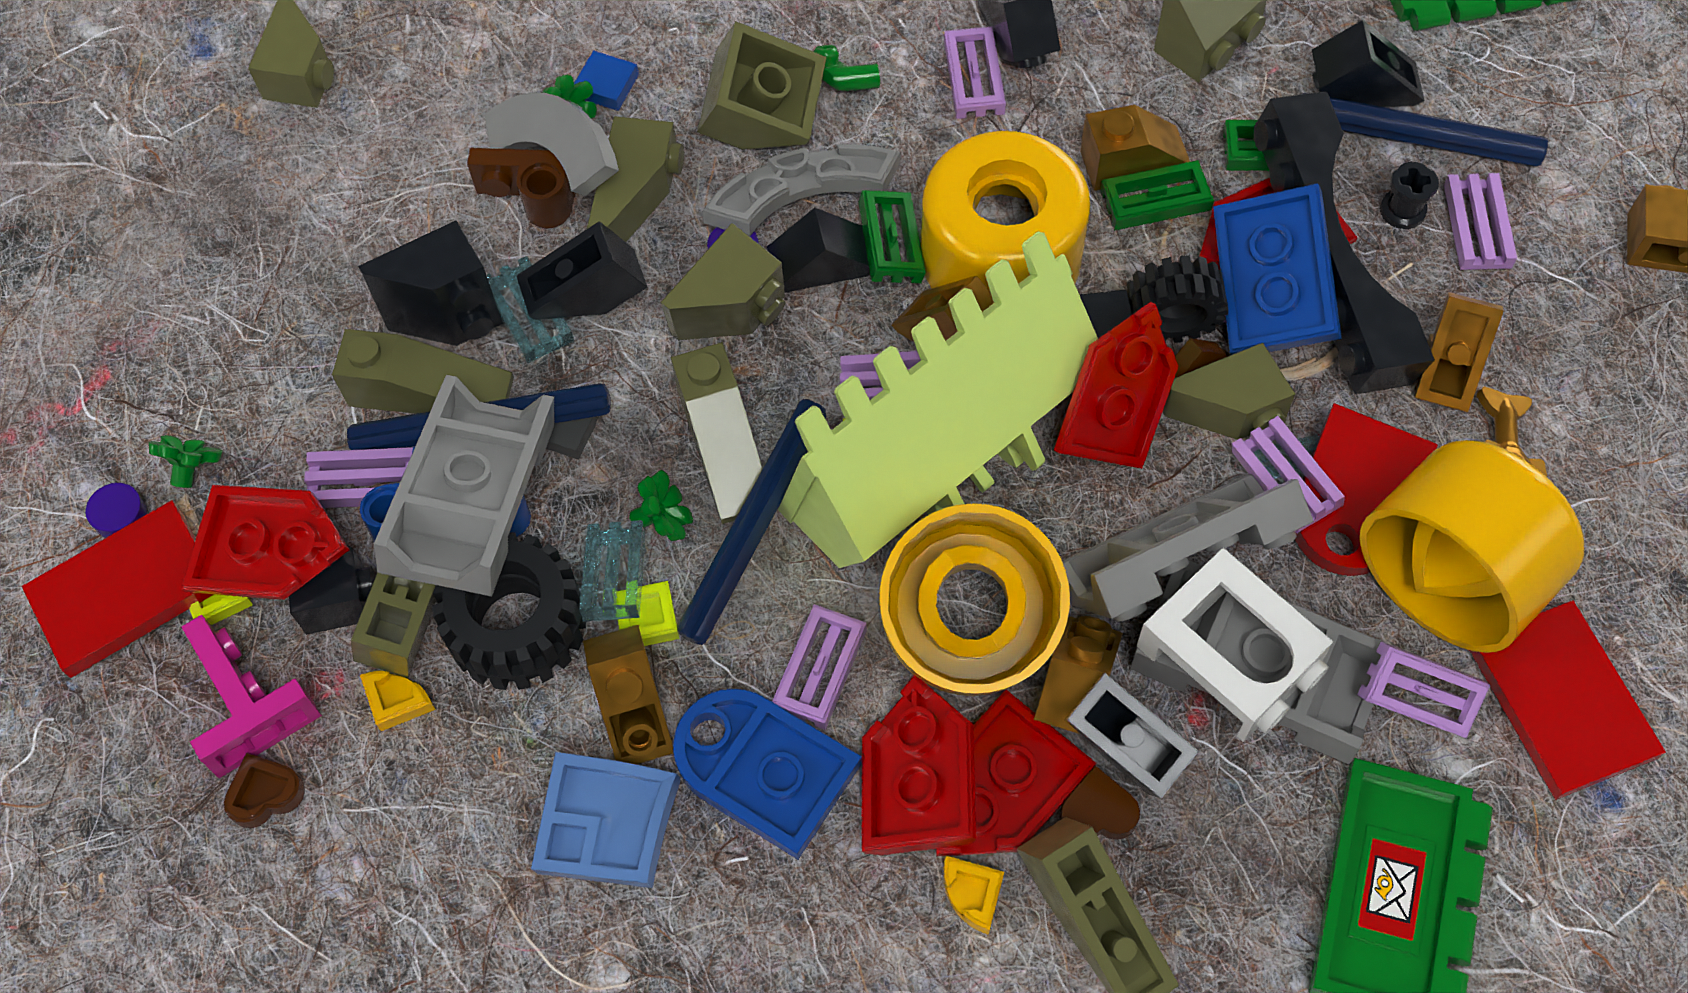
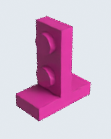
M203 615L181 626L232 715L190 741L199 760L218 778L239 767L246 753L257 756L322 716L312 698L296 678L267 695L251 670L242 674L234 660L243 656V653L226 627L215 631Z

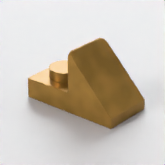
M1448 292L1434 334H1429L1427 340L1435 361L1418 378L1415 398L1469 412L1504 312L1503 306Z

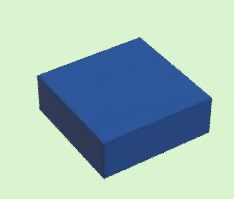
M593 50L574 85L581 81H588L593 87V93L585 101L594 102L595 104L619 111L639 76L638 67L635 63Z

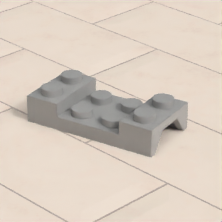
M446 375L374 542L377 573L492 596L508 554V535L534 465L540 466L554 428V397L542 395L523 410L479 402L457 377Z
M1246 474L1062 561L1069 582L1071 605L1111 619L1114 618L1115 621L1128 620L1146 611V602L1163 594L1156 575H1168L1183 569L1189 564L1187 557L1203 549H1206L1207 552L1218 551L1235 544L1237 541L1240 544L1253 543L1263 545L1264 549L1277 548L1290 543L1297 537L1296 530L1314 522L1298 479H1291L1264 492L1254 476Z
M1189 560V564L1186 567L1172 573L1156 611L1203 566ZM1227 591L1190 626L1195 633L1236 669L1255 682H1278L1287 676L1291 670L1292 655L1282 638ZM1288 602L1329 637L1333 644L1323 660L1329 666L1328 671L1308 693L1304 694L1297 688L1284 701L1290 706V709L1277 724L1295 731L1294 741L1346 764H1350L1361 747L1364 739V728L1374 705L1365 701L1357 694L1362 684L1366 686L1369 684L1371 676L1367 674L1371 663L1377 665L1381 657L1376 652L1381 641ZM1137 648L1131 670L1182 692L1185 691L1188 684L1210 694L1165 653L1153 662Z

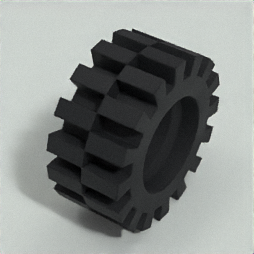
M1190 255L1180 256L1179 262H1172L1171 257L1163 258L1162 265L1157 267L1151 262L1145 265L1146 273L1137 270L1132 275L1133 280H1128L1127 295L1131 314L1133 315L1150 302L1155 303L1162 320L1160 328L1165 342L1168 338H1173L1174 343L1183 342L1182 337L1188 335L1192 339L1200 338V331L1213 332L1216 330L1215 324L1222 325L1226 320L1225 315H1228L1229 309L1221 269L1218 270V265L1213 261L1207 264L1206 258L1198 256L1194 262H1191Z

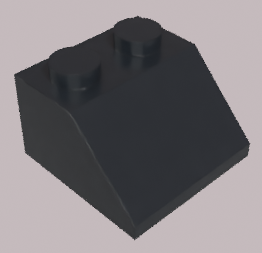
M457 220L358 266L388 331L458 346L470 339L482 338L493 328L503 324L485 269Z

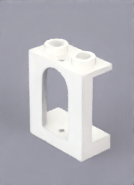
M1222 548L1143 624L1137 647L1153 662L1163 653L1169 656L1243 722L1237 737L1244 742L1257 728H1260L1267 734L1277 725L1290 709V706L1284 701L1297 688L1306 694L1320 681L1329 669V666L1323 660L1333 641L1226 549ZM1226 591L1282 638L1289 647L1292 655V667L1288 675L1278 682L1261 683L1246 677L1190 628Z

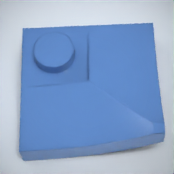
M555 752L531 869L541 875L653 888L666 826L681 778L677 773L646 766Z

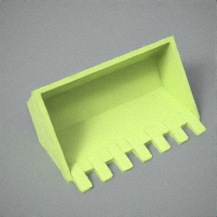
M1037 231L1023 242L1022 250L1030 275L1019 284L1007 260L1001 259L986 271V279L994 301L986 310L981 311L972 289L964 288L949 300L948 304L958 330L945 341L935 319L932 317H926L912 328L911 334L921 359L912 368L907 370L896 347L889 346L877 355L873 360V364L883 390L871 400L856 376H850L837 386L834 392L845 420L834 429H830L820 408L816 406H811L796 418V426L808 453L801 458L778 510L790 524L794 522L838 568L865 562L925 512L930 515L950 506L964 504L957 486L968 477L971 478L982 493L994 484V480L983 465L996 454L1009 465L1016 468L1024 461L1032 471L1037 470L1044 464L1045 457L1031 426L1074 392L1089 345L1098 339L1071 277L1073 273L1064 254H1061L1055 259L1045 233Z

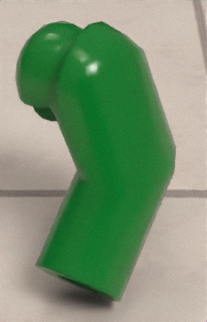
M820 45L814 49L813 52L826 57L822 81L835 90L844 92L880 88L878 64L847 66L838 61L839 52L835 46Z

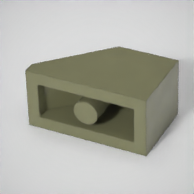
M277 0L248 67L249 72L263 100L318 108L324 91L328 90L333 83V63L328 59L319 36L295 1Z
M1261 343L1174 378L1162 413L1165 417L1238 440L1249 436L1250 432L1258 427L1262 430L1267 428L1269 421L1276 416H1279L1285 423L1295 393L1265 345Z

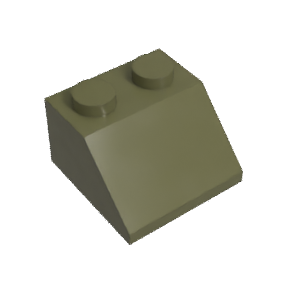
M1163 0L1154 52L1199 83L1213 69L1216 71L1221 70L1229 62L1235 49L1244 41L1250 43L1260 34L1266 22L1263 14L1267 0Z
M735 21L715 52L697 133L742 150L807 144L811 136L826 57Z
M731 223L661 301L670 334L677 340L752 334L761 323L765 326L770 325L785 306V301L783 300L785 290L782 262Z

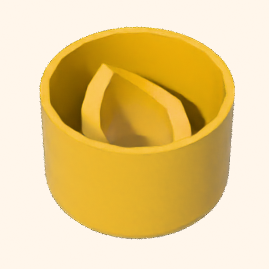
M994 131L979 134L961 141L946 151L931 169L925 183L922 198L921 249L926 271L925 277L930 287L936 288L978 276L990 291L985 275L986 271L1001 259L1009 261L1019 284L1030 275L1022 244L1037 231L1045 233L1055 259L1061 254L1066 256L1073 273L1071 277L1075 284L1081 268L1090 214L1089 190L1078 165L1068 154L1051 142L1035 135L1017 131ZM1007 195L1028 199L1034 212V218L1022 224L1006 226L989 222L979 216L975 210L982 197Z
M1475 440L1453 441L1434 450L1364 520L1360 529V545L1364 559L1374 578L1389 598L1412 620L1435 636L1458 647L1476 652H1497L1508 647L1573 578L1584 558V535L1580 522L1560 490L1542 472L1516 454L1496 445Z
M971 503L959 504L938 510L914 524L901 537L885 564L880 584L879 601L881 618L888 642L895 655L908 671L927 685L938 690L956 695L979 696L1005 690L1025 680L1044 665L1055 651L1064 633L1070 609V591L1063 562L1053 544L1039 528L1021 515L1008 509L988 504ZM963 570H980L991 575L1002 586L1007 599L1006 615L1000 627L991 635L978 640L963 639L950 632L941 621L936 607L937 593L942 583L952 574Z

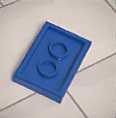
M1319 184L1213 206L1220 269L1229 309L1228 315H1226L1230 354H1236L1261 343L1265 345L1268 352L1342 339L1323 196Z

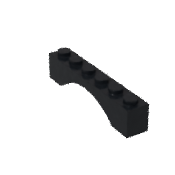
M1326 91L1271 98L1253 128L1255 145L1264 155L1270 171L1271 187L1275 193L1317 183L1322 190L1342 339L1334 340L1339 352L1340 368L1348 376L1354 394L1412 385L1435 359L1416 313L1395 299L1370 275L1353 252L1341 228L1334 204L1332 174L1336 152L1344 133Z

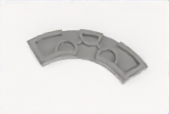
M532 92L511 97L497 104L484 114L490 148L527 149L538 146L547 148L563 166L569 180L571 192L586 196L619 171L610 141L600 124L592 121L582 110L581 106L569 100L548 93Z
M837 144V150L808 153L806 148H801L768 158L767 165L747 175L742 172L722 186L702 210L703 223L724 230L733 223L750 237L768 216L783 206L802 198L832 192L861 193L862 190L886 191L900 165V151L868 145Z

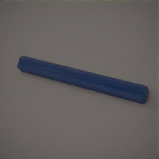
M1329 97L1340 126L1344 131L1531 166H1540L1547 154L1548 139L1543 136Z
M603 383L484 402L523 410L542 395L553 396L554 423L607 415L611 411L610 394ZM430 411L352 424L347 428L348 447L350 450L416 446Z
M809 399L799 401L677 626L679 635L687 641L703 645L708 640L781 504L801 458L808 453L796 426V418L811 406H816L820 408L826 420V409L820 404Z

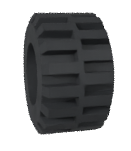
M515 532L509 533L508 554L492 596L435 585L433 595L438 603L432 605L433 618L438 625L437 630L457 665L463 672L468 670L472 679L482 685L489 678L494 689L506 690L509 681H514L518 690L531 688L530 679L540 676L542 683L553 678L551 668L559 665L562 669H565L572 661L568 652L569 648L579 650L582 644L583 637L579 629L586 628V614L583 609L585 605L572 569L566 559L561 560L558 550L548 543L542 548L538 537L527 534L521 542L518 541ZM526 593L540 598L539 605L534 614L518 627L508 630H491L482 626L487 610L504 596Z

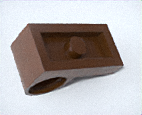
M470 148L467 166L477 194H487L493 197L520 196L526 217L530 223L540 228H555L564 224L570 217L576 193L571 192L566 172L560 161L550 150Z

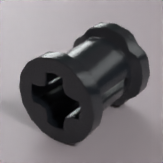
M1419 162L1401 164L1392 174L1390 182L1392 190L1385 194L1380 204V213L1383 219L1389 225L1398 229L1407 230L1420 225L1427 214L1428 205L1426 202L1435 195L1439 187V179L1436 172Z

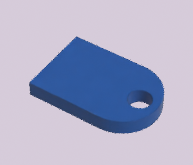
M742 689L716 691L696 701L679 721L673 742L674 758L680 776L685 785L697 797L799 860L862 765V756L765 697ZM713 720L722 724L725 728V733L722 739L714 745H700L692 738L694 729L704 721Z

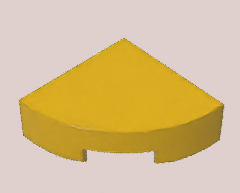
M373 671L360 675L375 723L380 731L436 710L425 690L419 684L406 677L390 674L387 671Z
M946 856L943 876L944 887L952 908L969 926L989 935L1004 872Z

